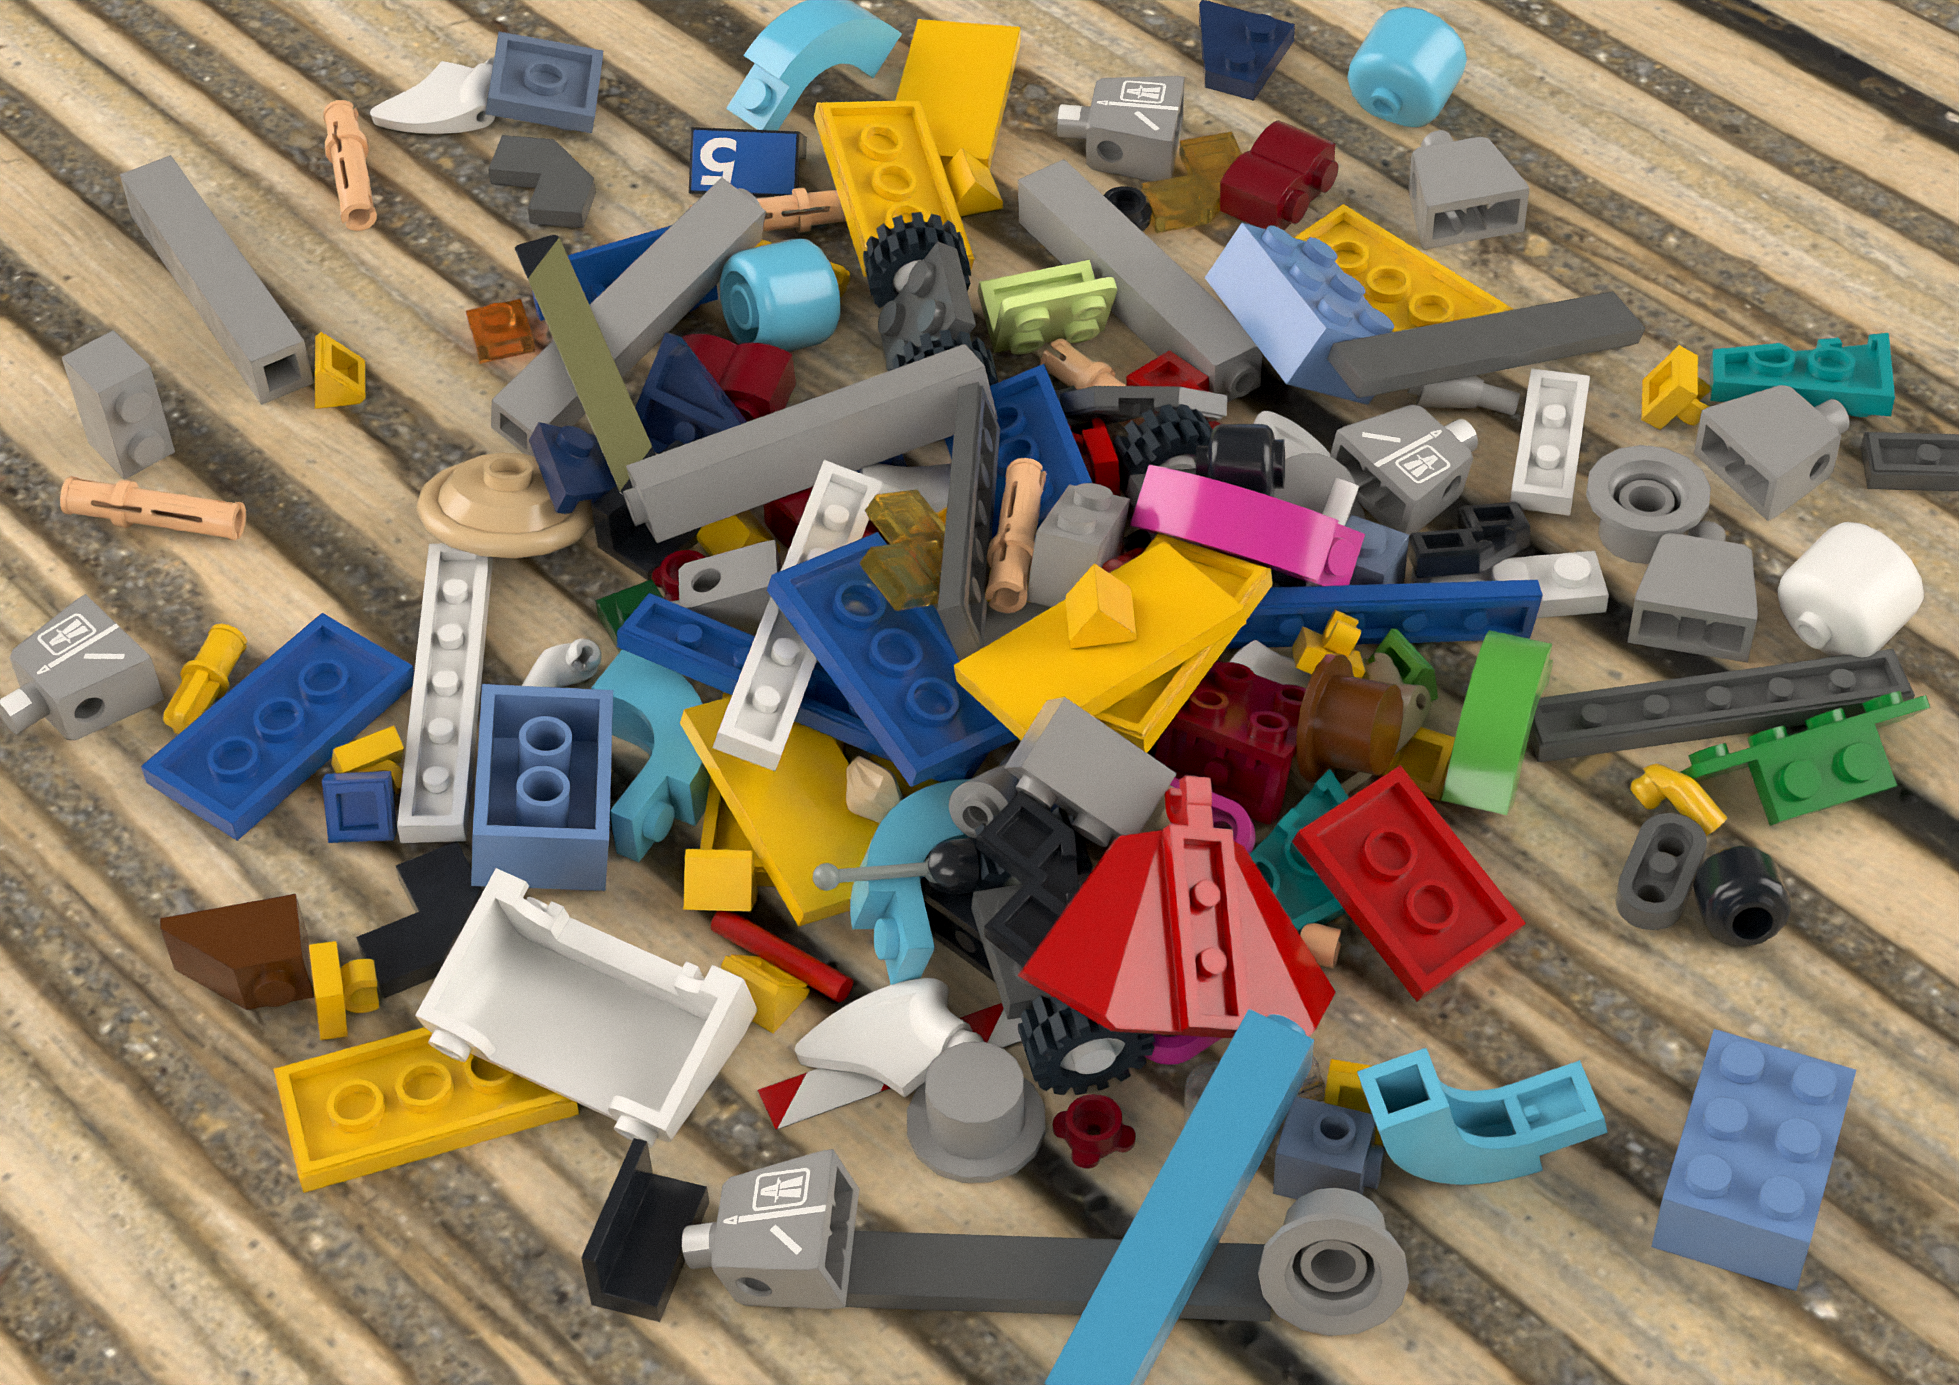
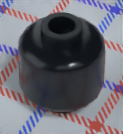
M1265 424L1217 425L1210 433L1208 446L1196 447V475L1273 497L1275 489H1284L1285 440L1275 439L1272 428Z
M1730 847L1708 857L1697 870L1693 882L1695 900L1705 926L1715 939L1727 945L1747 947L1761 944L1776 936L1786 925L1791 912L1790 894L1779 867L1769 854L1756 847Z

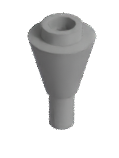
M1476 375L1408 388V393L1417 395L1416 405L1423 408H1476L1480 406L1512 416L1515 414L1520 397L1518 392L1485 384L1484 380Z
M1011 750L999 766L959 785L952 792L949 799L951 818L955 825L967 836L976 838L975 829L982 823L988 825L993 820V816L998 815L1017 795L1018 791L1015 787L1019 779L1004 769L1015 750Z

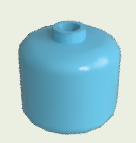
M1401 7L1388 10L1375 22L1351 61L1347 79L1353 97L1361 108L1371 115L1407 127H1423L1435 119L1441 112L1464 73L1467 55L1461 38L1440 17L1423 9Z
M788 239L738 251L723 266L720 278V300L727 326L738 345L743 343H763L791 352L821 344L835 332L840 318V292L837 278L831 263L823 251L807 239Z

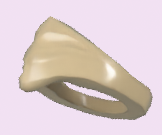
M859 755L847 767L846 802L848 809L852 813L881 823L888 812L905 799L900 791L895 775L881 765Z

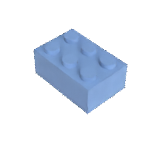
M1241 223L1205 276L1207 282L1286 384L1368 405L1375 395L1357 398L1327 358L1333 343L1391 333L1394 329L1393 322L1385 314L1368 303L1363 296L1366 292L1365 288L1355 278L1342 271L1335 262L1337 254L1324 242L1312 237L1307 242L1296 239L1284 230L1272 225L1268 226L1267 229H1262Z
M482 684L472 834L471 886H486L497 868L526 881L529 885L528 888L606 890L610 822L613 690Z
M1714 1029L1664 1191L1651 1247L1796 1291L1813 1235L1856 1069Z

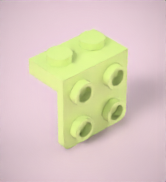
M1090 260L980 281L977 291L994 353L1011 350L1013 354H1026L1040 349L1046 342L1061 338L1066 339L1069 343H1081L1096 337L1105 329L1118 290L1115 279L1112 277L1095 280Z

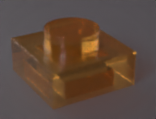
M521 299L492 303L484 307L466 310L468 327L479 364L535 352L533 334Z

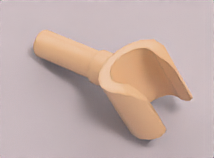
M1317 923L1305 925L1300 936L1319 966L1334 969L1341 947L1339 942L1341 930Z

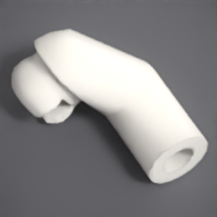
M584 638L577 639L573 643L550 647L544 650L538 657L522 686L563 688L587 681L597 672L602 658L601 650L594 641Z

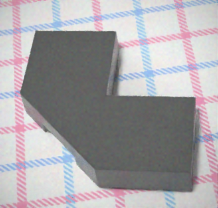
M502 135L488 169L491 184L535 188L528 206L530 224L584 228L596 195L594 177L554 139Z
M1092 386L1060 394V404L1066 418L1092 422V419L1100 418L1105 425L1143 418L1141 414L1150 409L1155 416L1160 415L1161 406L1171 404L1175 412L1180 404L1188 405L1192 411L1196 408L1203 414L1207 422L1220 420L1222 417L1227 416V395L1185 387Z

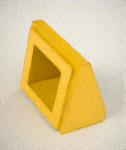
M1420 727L1408 743L1393 757L1390 766L1383 774L1378 776V779L1401 765L1426 798L1440 802L1444 792L1455 737Z

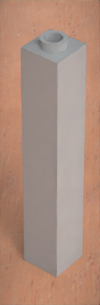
M170 155L120 174L131 217L260 404L262 405L313 384L314 380L303 338L173 157Z
M1065 159L1018 179L1019 223L1063 265L1090 260L1095 280L1106 277L1114 278L1118 291L1111 311L1156 355L1160 356L1169 350L1207 375L1209 377V392L1227 395V402L1243 397L1261 386L1262 352L1237 319Z
M721 177L590 304V308L621 377L664 337L665 332L668 333L720 282L723 266L734 253L754 248L761 241L766 211L750 192L742 188L737 189ZM554 340L492 399L491 428L522 453L534 456L529 439L538 422L558 427L573 426L586 414Z
M963 344L627 465L626 468L633 488L623 491L632 520L636 526L646 523L654 539L659 543L814 486L824 460L856 471L952 436L955 430L958 388L976 382H979L980 386L983 385L994 415L998 419L985 366L968 346Z

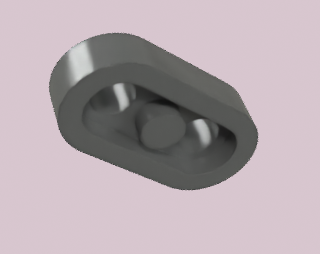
M1676 813L1658 814L1643 823L1620 875L1615 898L1619 914L1628 923L1645 930H1661L1672 926L1680 919L1693 889L1697 870L1703 863L1706 850V835L1698 823L1687 816Z

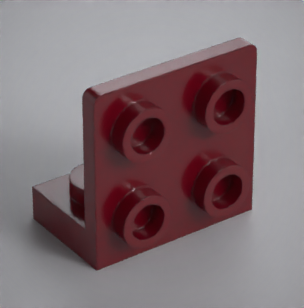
M1216 661L1158 738L1154 758L1176 773L1174 778L1179 780L1185 775L1210 778L1213 793L1237 802L1245 809L1250 818L1271 825L1280 815L1292 758L1297 754V728L1306 688L1293 684L1283 685L1254 674L1249 667L1243 664Z

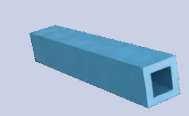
M1248 1009L1044 1385L1144 1384L1311 1070L1314 1039L1306 1036L1305 1031L1297 1023L1281 1015L1270 1014L1266 1017Z

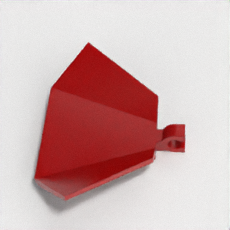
M1186 775L1179 780L1180 788H1169L1164 793L1166 814L1172 824H1169L1163 830L1122 835L1116 838L1017 975L1110 1031L1232 1039L1248 1009L1266 1017L1270 1014L1284 1016L1297 1023L1305 1031L1306 1036L1310 1037L1319 1025L1336 993L1245 847L1233 840L1232 829L1213 827L1210 778Z

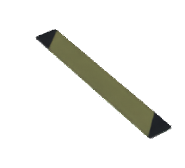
M550 235L519 244L515 247L516 254L620 493L624 495L623 491L633 488L626 466L655 456L654 449L559 236Z

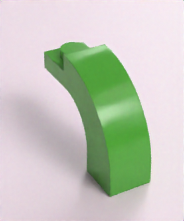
M1491 630L1487 632L1472 672L1462 708L1442 801L1503 815L1509 813L1514 805L1535 711L1541 694L1549 683L1553 660L1549 659L1552 649L1551 643Z

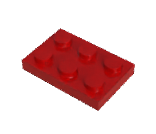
M1401 765L1299 830L1292 840V843L1416 1002L1515 936L1526 924Z

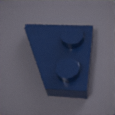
M1201 0L1199 3V27H1201L1202 59L1204 60L1205 88L1254 101L1294 42L1295 24L1274 19L1266 14H1256Z
M665 332L635 407L654 452L657 454L676 440L683 444H688L747 422L684 339L675 334Z
M538 422L529 439V443L556 513H573L579 501L592 499L591 503H594L617 485L595 435L588 434L574 426L558 427Z

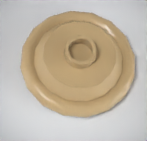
M502 452L481 455L441 470L422 487L416 508L417 514L429 534L451 548L482 557L517 559L550 554L575 544L594 526L591 509L592 499L579 501L573 513H556L535 457L520 453Z

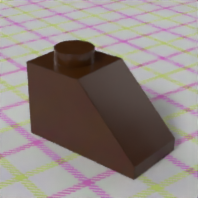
M296 894L160 918V929L174 970L243 1009L250 1010L266 1006L279 1007L289 1002L314 998L308 933Z

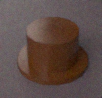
M1337 653L1326 654L1317 664L1307 684L1300 708L1297 728V761L1303 778L1307 782L1316 783L1329 769L1333 773L1336 768L1372 775L1383 774L1390 766L1395 755L1401 734L1403 699L1399 687L1396 684L1354 677L1352 664L1345 655Z

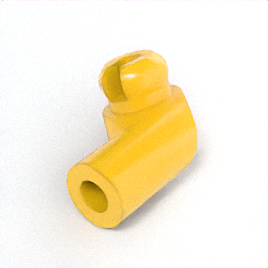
M1658 763L1644 767L1645 773L1631 782L1630 790L1646 809H1655L1661 801L1667 798L1681 815L1687 816L1698 823L1706 836L1720 827L1727 819V816L1695 779Z

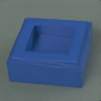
M391 771L325 774L322 780L328 843L394 840L397 834Z

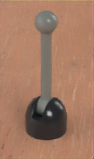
M953 839L936 845L927 855L925 862L844 869H838L830 863H823L815 868L813 882L819 889L829 891L843 882L925 876L928 883L939 892L947 894L973 893L979 881V861L975 845L971 839Z

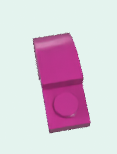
M1154 465L1148 466L1130 523L1131 526L1155 535L1159 533L1246 560L1316 586L1350 584L1365 536L1361 532L1338 524L1339 520L1313 510L1218 480Z

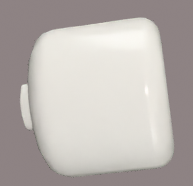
M1843 522L1828 529L1784 573L1778 586L1780 608L1790 626L1806 644L1821 650L1831 657L1843 655L1869 657L1875 654L1916 614L1924 598L1922 578L1912 560L1901 547L1882 532L1865 524Z

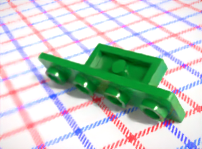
M1901 691L1892 692L1864 702L1863 706L1866 712L1864 714L1846 719L1843 708H1839L1805 720L1808 728L1807 731L1788 736L1785 725L1748 737L1747 741L1750 748L1729 753L1726 743L1699 750L1688 755L1691 766L1680 771V773L1700 782L1749 767L1769 826L1896 787L1897 784L1877 728L1906 720L1931 707L1926 695L1904 701Z

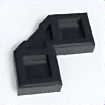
M1517 502L1462 506V508H1458L1459 529L1411 533L1409 535L1408 557L1417 578L1480 574L1530 546V524Z
M1020 791L976 837V848L1023 884L984 926V937L1020 966L1024 967L1078 892L1079 881L1074 830L1023 791Z
M457 841L396 865L398 879L416 913L356 937L363 959L374 960L377 987L383 999L437 977L483 893L481 886H471L472 868Z

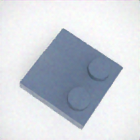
M499 31L485 114L553 126L562 130L592 133L604 51Z

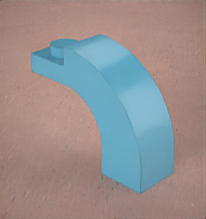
M851 0L803 1L779 15L750 45L743 56L755 64L726 109L757 130L778 131L804 89L817 75L838 64H851L874 78L902 33Z
M621 650L591 689L613 690L612 735L637 745L650 755L649 761L610 810L617 854L640 862L655 841L660 842L666 837L674 818L693 826L697 825L706 809L711 776L680 725L684 709L702 704L693 686L680 673Z
M971 779L937 783L916 791L900 801L881 821L860 867L925 862L929 852L939 843L947 840L968 838L969 836L964 834L951 818L949 799L952 792L959 785ZM925 876L856 881L852 887L850 899L852 930L874 929L875 953L878 959L885 960L890 985L907 980L920 979L935 949L920 880Z
M1427 1048L1357 1071L1381 1140L1389 1157L1404 1171L1433 1182L1473 1185L1527 1176L1543 1171L1539 1156L1608 1133L1605 1118L1580 1060L1510 1085L1478 1091L1460 1090L1442 1083L1438 1079Z

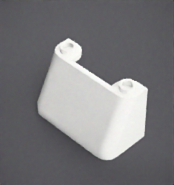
M496 868L415 1015L422 1025L433 1033L428 1043L441 1053L461 1062H466L471 1053L617 1121L614 1126L616 1132L633 1141V1138L645 1140L648 1142V1148H652L656 1139L671 1142L744 1037L757 1012V1007L744 979L714 965L711 966L704 979L698 966L686 961L682 968L569 917L564 906L553 901L548 906L533 897H527L525 900L523 897L529 887L528 883Z

